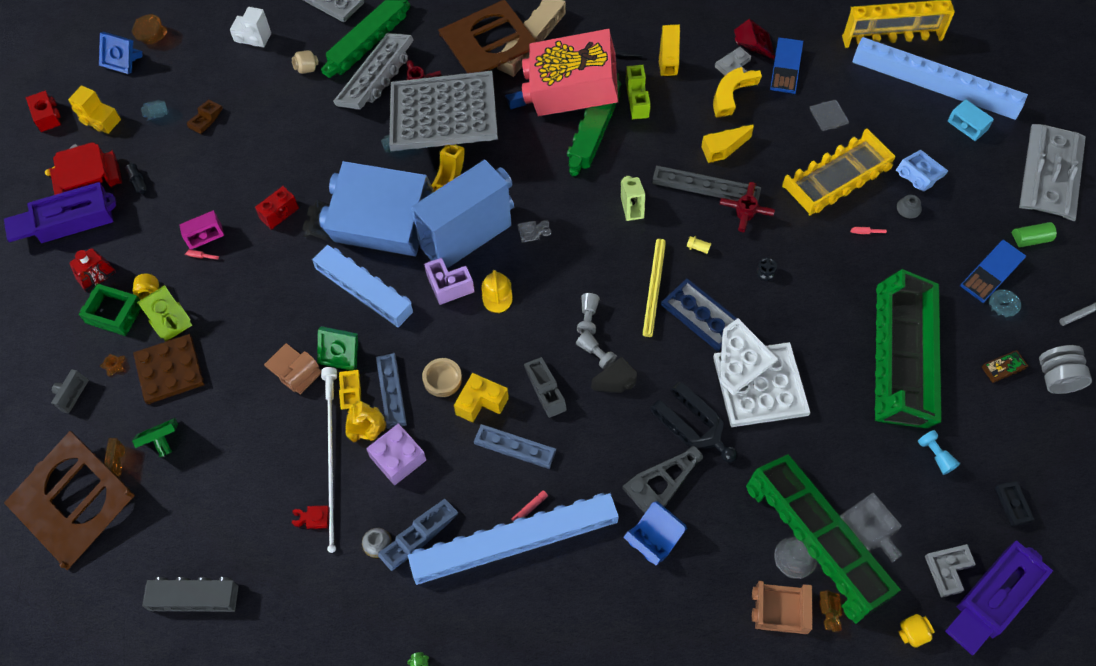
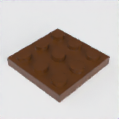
M190 334L133 352L146 404L204 385L193 339Z

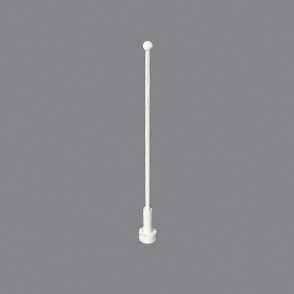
M326 367L321 370V378L325 380L326 400H328L330 545L327 550L333 553L336 547L334 545L332 400L334 399L333 380L337 379V369Z

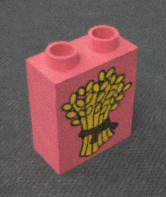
M610 29L530 43V57L522 60L525 79H529V82L522 83V93L526 104H534L537 116L618 102L616 53Z

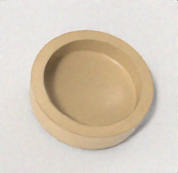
M439 358L426 365L423 370L422 379L425 389L430 394L436 397H447L454 394L460 388L462 374L457 363L447 358Z

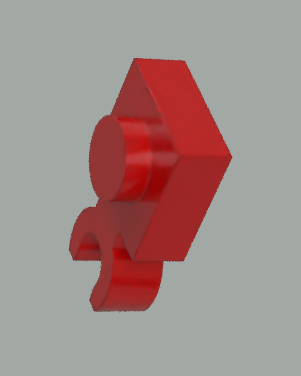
M307 506V512H303L300 509L293 510L294 515H300L299 520L292 521L293 526L299 527L306 523L307 529L328 528L329 506Z

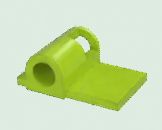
M165 285L138 301V304L150 319L148 320L165 342L192 326L190 323L191 319L179 302L175 301Z

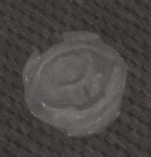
M796 537L783 539L775 549L776 565L787 577L795 579L804 578L810 575L816 568L817 560L809 555L806 546Z

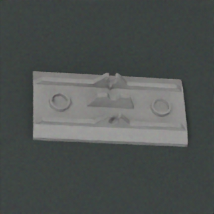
M1032 124L1019 208L1035 209L1060 215L1072 221L1076 220L1086 136L1051 126Z

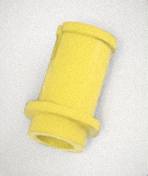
M690 236L687 247L690 250L695 249L708 254L711 243L699 240L696 236Z

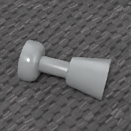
M585 293L581 296L582 312L585 314L584 321L579 322L577 331L583 334L589 330L593 335L596 332V326L591 322L592 315L596 312L600 297L593 293Z
M589 330L585 331L577 339V346L590 354L594 353L600 358L599 365L602 369L609 368L616 360L617 355L613 352L605 353L599 348V343Z

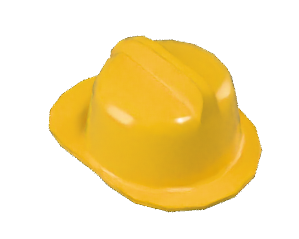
M493 270L482 282V299L487 310L493 313H501L506 311L512 304L511 282L504 274Z

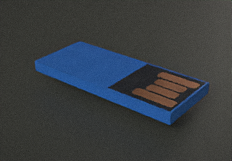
M778 37L770 90L795 94L803 41Z
M1002 240L965 279L960 287L984 303L1026 258V255L1005 240Z

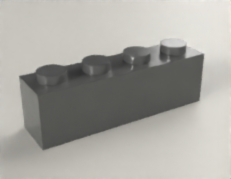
M156 577L155 580H147L142 606L148 611L235 612L239 586L231 578L221 577L219 580H211L206 577H199L198 580H190L185 577H178L176 580Z

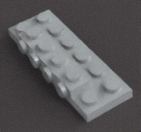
M387 33L333 101L338 107L361 109L366 102H374L379 98L381 91L389 86L391 78L397 75L399 68L407 62L408 55L405 51L414 41L412 36Z

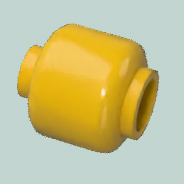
M140 274L134 279L133 294L137 295L140 300L159 289V281L152 274Z
M919 614L902 620L900 623L902 630L898 631L905 644L909 642L915 648L930 642L932 634L935 633L927 617H922Z

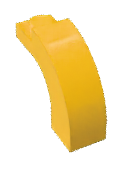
M742 67L726 74L720 81L714 96L713 107L715 116L732 115L736 108L733 92L741 87L758 85L762 77L761 71L750 70L744 73Z
M445 145L441 150L439 170L432 183L434 192L460 176L464 161V147Z

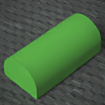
M1052 222L1016 228L1012 231V235L1020 248L1054 241L1056 238V228Z

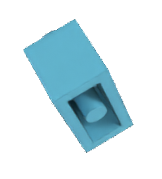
M965 99L952 111L948 122L976 141L988 131L994 119Z

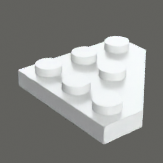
M739 318L726 326L722 334L720 382L734 395L778 361V358Z

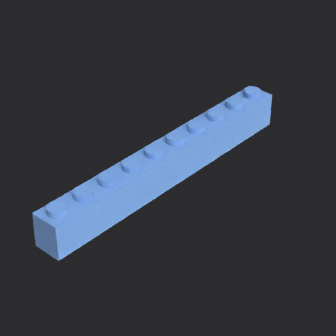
M862 37L852 61L861 66L961 101L966 99L975 106L1014 120L1018 117L1028 95Z
M600 493L595 495L593 499L586 501L585 499L575 501L573 505L566 507L565 505L557 506L553 511L547 513L541 511L534 514V517L527 519L525 517L514 520V523L507 525L504 523L498 524L488 531L478 530L468 537H456L452 542H439L426 550L423 548L416 549L412 554L408 555L414 581L418 585L618 523V513L611 494L605 495Z

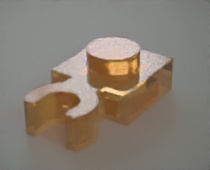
M828 590L821 591L820 607L822 614L826 615L825 629L832 630V632L841 631L842 625L839 620V616H842L840 594Z

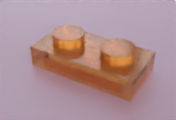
M108 438L104 464L118 477L122 473L121 458L125 454V447L117 438Z

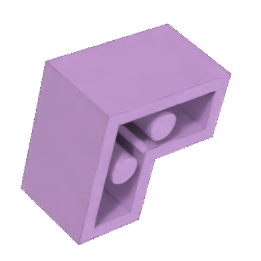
M442 258L424 264L428 280L439 305L474 292L473 280L466 266L448 272Z

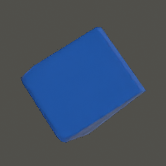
M522 91L505 95L510 109L526 105Z

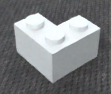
M248 7L243 17L237 16L230 28L235 42L265 47L271 35L264 10Z

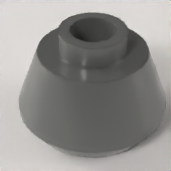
M907 195L898 201L897 211L905 218H916L922 211L921 201L915 195Z

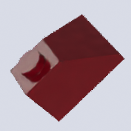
M750 18L734 30L735 41L739 46L742 45L750 51L772 59L775 58L769 32Z

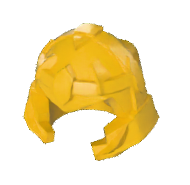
M356 401L355 404L350 406L346 420V436L352 442H356L360 438L373 441L385 430L386 421L377 407L371 408L370 405L363 401Z

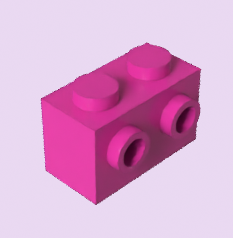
M214 210L179 224L181 235L190 250L224 236L222 224Z

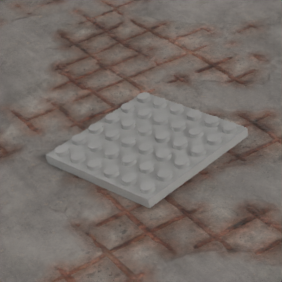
M492 71L391 82L390 151L498 139Z

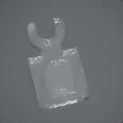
M536 221L518 224L521 242L538 240L539 235H550L551 229H544V227H549V221H542L538 225H536Z

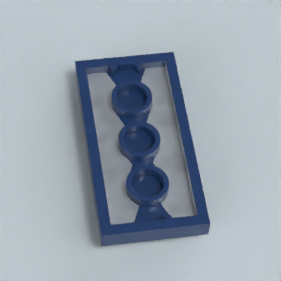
M688 279L683 281L661 303V306L718 352L722 349L723 329L737 319Z

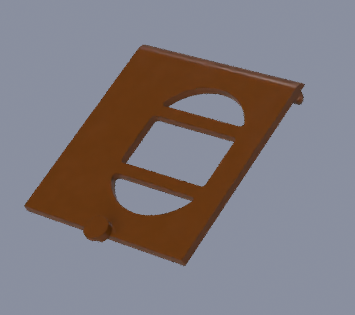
M501 0L438 29L439 36L444 39L466 73L485 72L530 52V43L537 42L506 0ZM502 17L472 31L473 27L485 18ZM505 22H509L516 31L483 48L474 38ZM519 38L518 42L507 51L488 53L499 46Z
M69 431L43 461H40L34 467L32 473L9 496L4 504L58 560L59 566L68 571L135 494L72 431ZM78 459L77 463L47 494V483L53 470L66 460ZM86 464L101 481L67 518L54 505L52 500ZM106 487V500L98 515L86 523L74 524V521Z

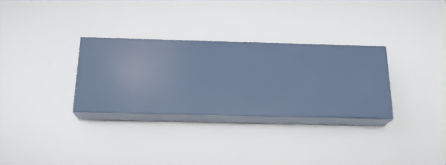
M393 353L377 356L376 361L386 427L390 429L398 423L400 426H405L407 422L396 355Z
M482 424L474 440L475 445L550 469L556 453L555 448Z

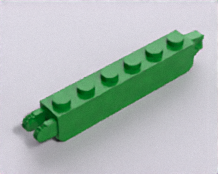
M385 0L326 52L327 63L321 69L322 74L331 78L336 73L342 75L348 71L353 64L360 60L387 33L405 19L406 12L410 8L409 0Z
M617 73L618 100H619V97H620V94H621V93H620L621 83H620V81H619V74ZM617 103L586 108L585 118L579 124V132L574 135L573 146H569L567 151L570 166L569 173L572 176H577L582 168L586 169L591 166Z

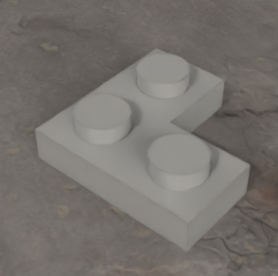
M739 47L717 61L715 68L725 76L730 71L750 62L751 55Z
M967 544L925 555L941 598L964 591L957 571L976 565Z

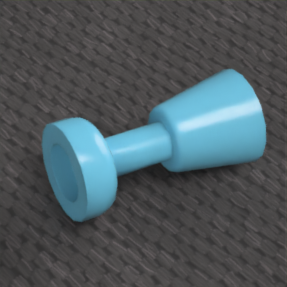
M932 430L922 436L918 443L922 447L929 446L936 455L935 460L942 474L946 475L957 468L960 462L948 451H943L935 441L938 438V434L935 430Z

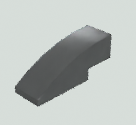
M540 357L525 363L524 367L548 418L567 411L565 400L557 388V383L543 358Z

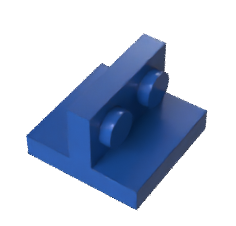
M101 32L99 66L126 74L132 73V61L142 58L143 51L134 49L133 40Z

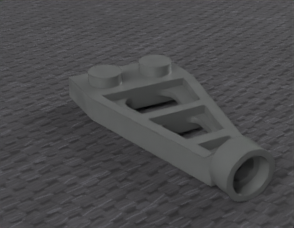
M692 446L686 452L637 474L623 485L622 489L644 514L655 501L665 507L694 466L703 459V456L695 446ZM673 465H678L683 472L673 480L666 473V470ZM657 476L663 477L668 483L667 488L660 495H657L647 484L650 479Z

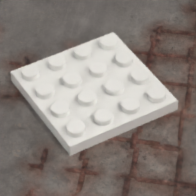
M790 342L766 346L778 358L777 363L734 395L720 382L721 353H714L713 358L731 427L809 416L810 409Z

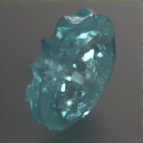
M997 290L990 297L991 311L995 310L998 316L1004 315L1005 318L1008 316L1014 317L1021 309L1020 299L1009 290ZM1002 302H1003V303H1006V302L1009 303L1007 307H1006L1005 305H1004V306H1001V305H1000Z

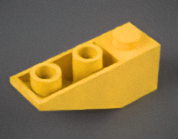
M680 24L662 26L659 54L661 76L678 75Z
M742 126L703 136L701 147L708 163L724 160L752 137L754 126Z

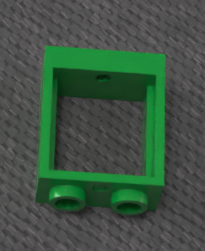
M97 284L94 290L91 291L85 305L82 306L79 316L88 325L126 336L142 308L138 304L140 299L137 295ZM105 296L125 302L115 321L94 315Z

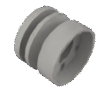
M1065 345L1056 347L1042 353L1039 357L1042 372L1046 374L1044 379L1047 390L1051 393H1071L1081 390L1092 383L1089 367L1085 365L1084 351L1080 346Z

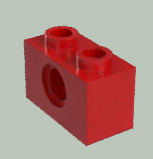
M46 90L26 97L33 121L40 132L61 125L59 121L61 115L58 109L54 107L57 106L53 96L48 95Z
M282 186L255 206L260 220L270 229H273L297 211L299 207L295 196Z

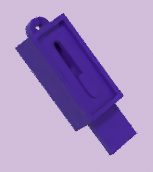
M98 182L27 203L28 212L4 218L7 241L13 242L35 235L41 243H45L112 223L114 221L111 210L116 207V199L113 194L106 193L101 183Z
M1016 540L1006 548L958 604L957 608L961 613L945 632L971 655H974L989 636L993 639L1005 630L1053 570L1042 562V556L1036 550L1030 547L1025 548Z

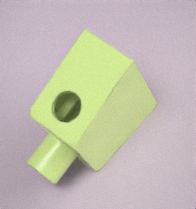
M626 176L621 181V200L626 220L644 218L645 211L644 189L638 177ZM631 199L635 200L636 203L632 205Z

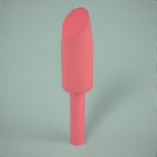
M854 227L850 232L870 234L886 233L887 230Z
M189 249L185 253L187 256L200 259L203 257L219 259V256L204 254V252Z

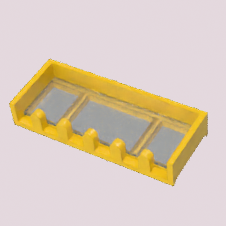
M951 0L851 7L842 38L845 48H849L852 37H856L858 45L864 36H872L873 41L880 43V35H888L890 42L895 43L897 34L904 33L906 41L911 42L915 32H920L922 39L926 41L930 36L929 31H936L939 41H942L955 11Z
M865 129L861 139L858 140L856 137H853L846 148L843 145H839L832 156L828 152L825 153L821 162L817 164L815 161H812L807 171L803 172L802 169H798L793 179L786 175L782 187L787 189L810 216L815 212L819 213L828 204H834L838 198L849 195L853 189L861 188L868 180H874L883 171H889L893 166L892 163L895 155L868 129Z

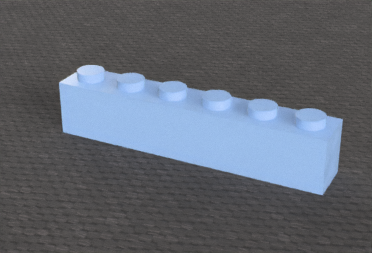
M327 245L312 259L316 270L399 328L413 313L412 303L406 296L402 297L393 287L384 285L380 278L377 276L373 277L367 269L357 266L350 257H344L337 248L333 249Z

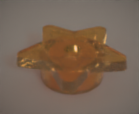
M109 354L100 367L106 369L107 376L109 377L115 372H123L122 363L125 357Z

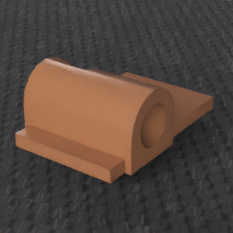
M287 343L264 364L265 367L279 377L283 384L299 394L321 374V370L312 356L305 351L299 354Z

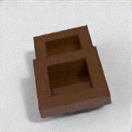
M208 99L197 108L198 114L187 122V127L202 134L218 117L222 106Z

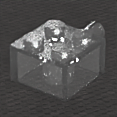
M874 493L840 516L869 552L876 547H880L891 562H894L903 555L890 540L902 526Z

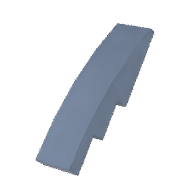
M443 499L416 518L412 526L397 535L394 542L379 552L378 557L393 571L408 559L409 554H412L416 549L422 548L458 515V512L446 499Z

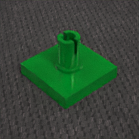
M321 326L318 329L317 364L351 371L357 368L358 334Z
M176 418L138 433L132 440L135 448L153 441L160 457L170 454L172 450L167 443L165 435L177 429L178 423Z

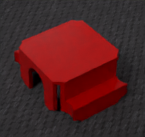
M93 142L57 152L53 157L55 168H49L54 195L94 183L103 182V176L110 187L122 184L118 161L113 150L103 153L99 145Z

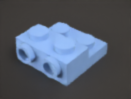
M922 150L904 158L896 169L901 177L908 179L915 188L923 192L933 187L935 182L943 178L948 172L947 169Z

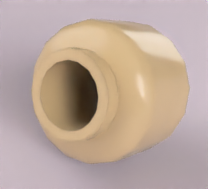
M310 50L296 52L294 57H292L293 68L301 74L314 72L316 65H318V58Z

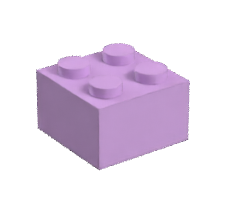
M399 423L366 448L370 458L394 486L426 461L424 451Z

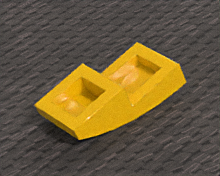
M359 370L339 372L341 410L349 409L356 401H361Z

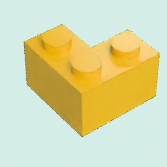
M82 85L68 99L72 105V110L77 113L79 121L86 126H92L99 132L103 131L109 134L121 120L115 108L101 103L95 91Z
M472 373L454 404L455 414L472 423L482 407L500 414L509 399L508 388Z

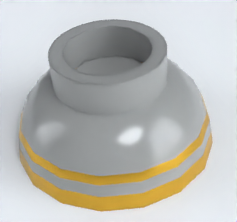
M374 528L364 535L362 547L366 555L379 558V552L390 545L392 539L386 530Z

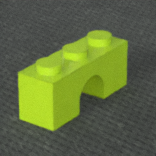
M643 65L626 66L625 80L632 119L649 118L650 99L648 91H645L646 77Z

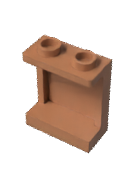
M758 581L756 587H753L752 600H756V608L752 609V622H755V629L800 634L810 633L812 630V585H802L801 588L766 585L764 581Z

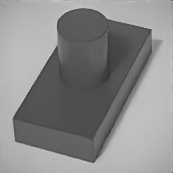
M71 369L63 384L55 383L52 386V392L56 395L51 404L62 412L69 414L89 380L77 370Z

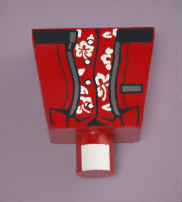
M93 248L87 251L79 250L75 254V259L69 263L75 279L86 292L116 273L110 263Z

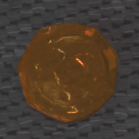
M149 14L135 21L132 33L137 41L153 44L165 37L167 28L161 24V19L158 16Z

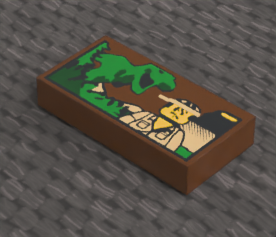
M1017 350L987 362L982 366L992 383L1025 370L1028 367Z

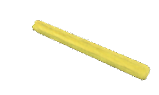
M657 239L643 328V336L652 337L654 331L666 245L664 239Z

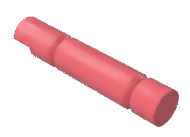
M542 490L538 496L532 499L511 520L514 522L518 518L526 517L548 497L547 493Z

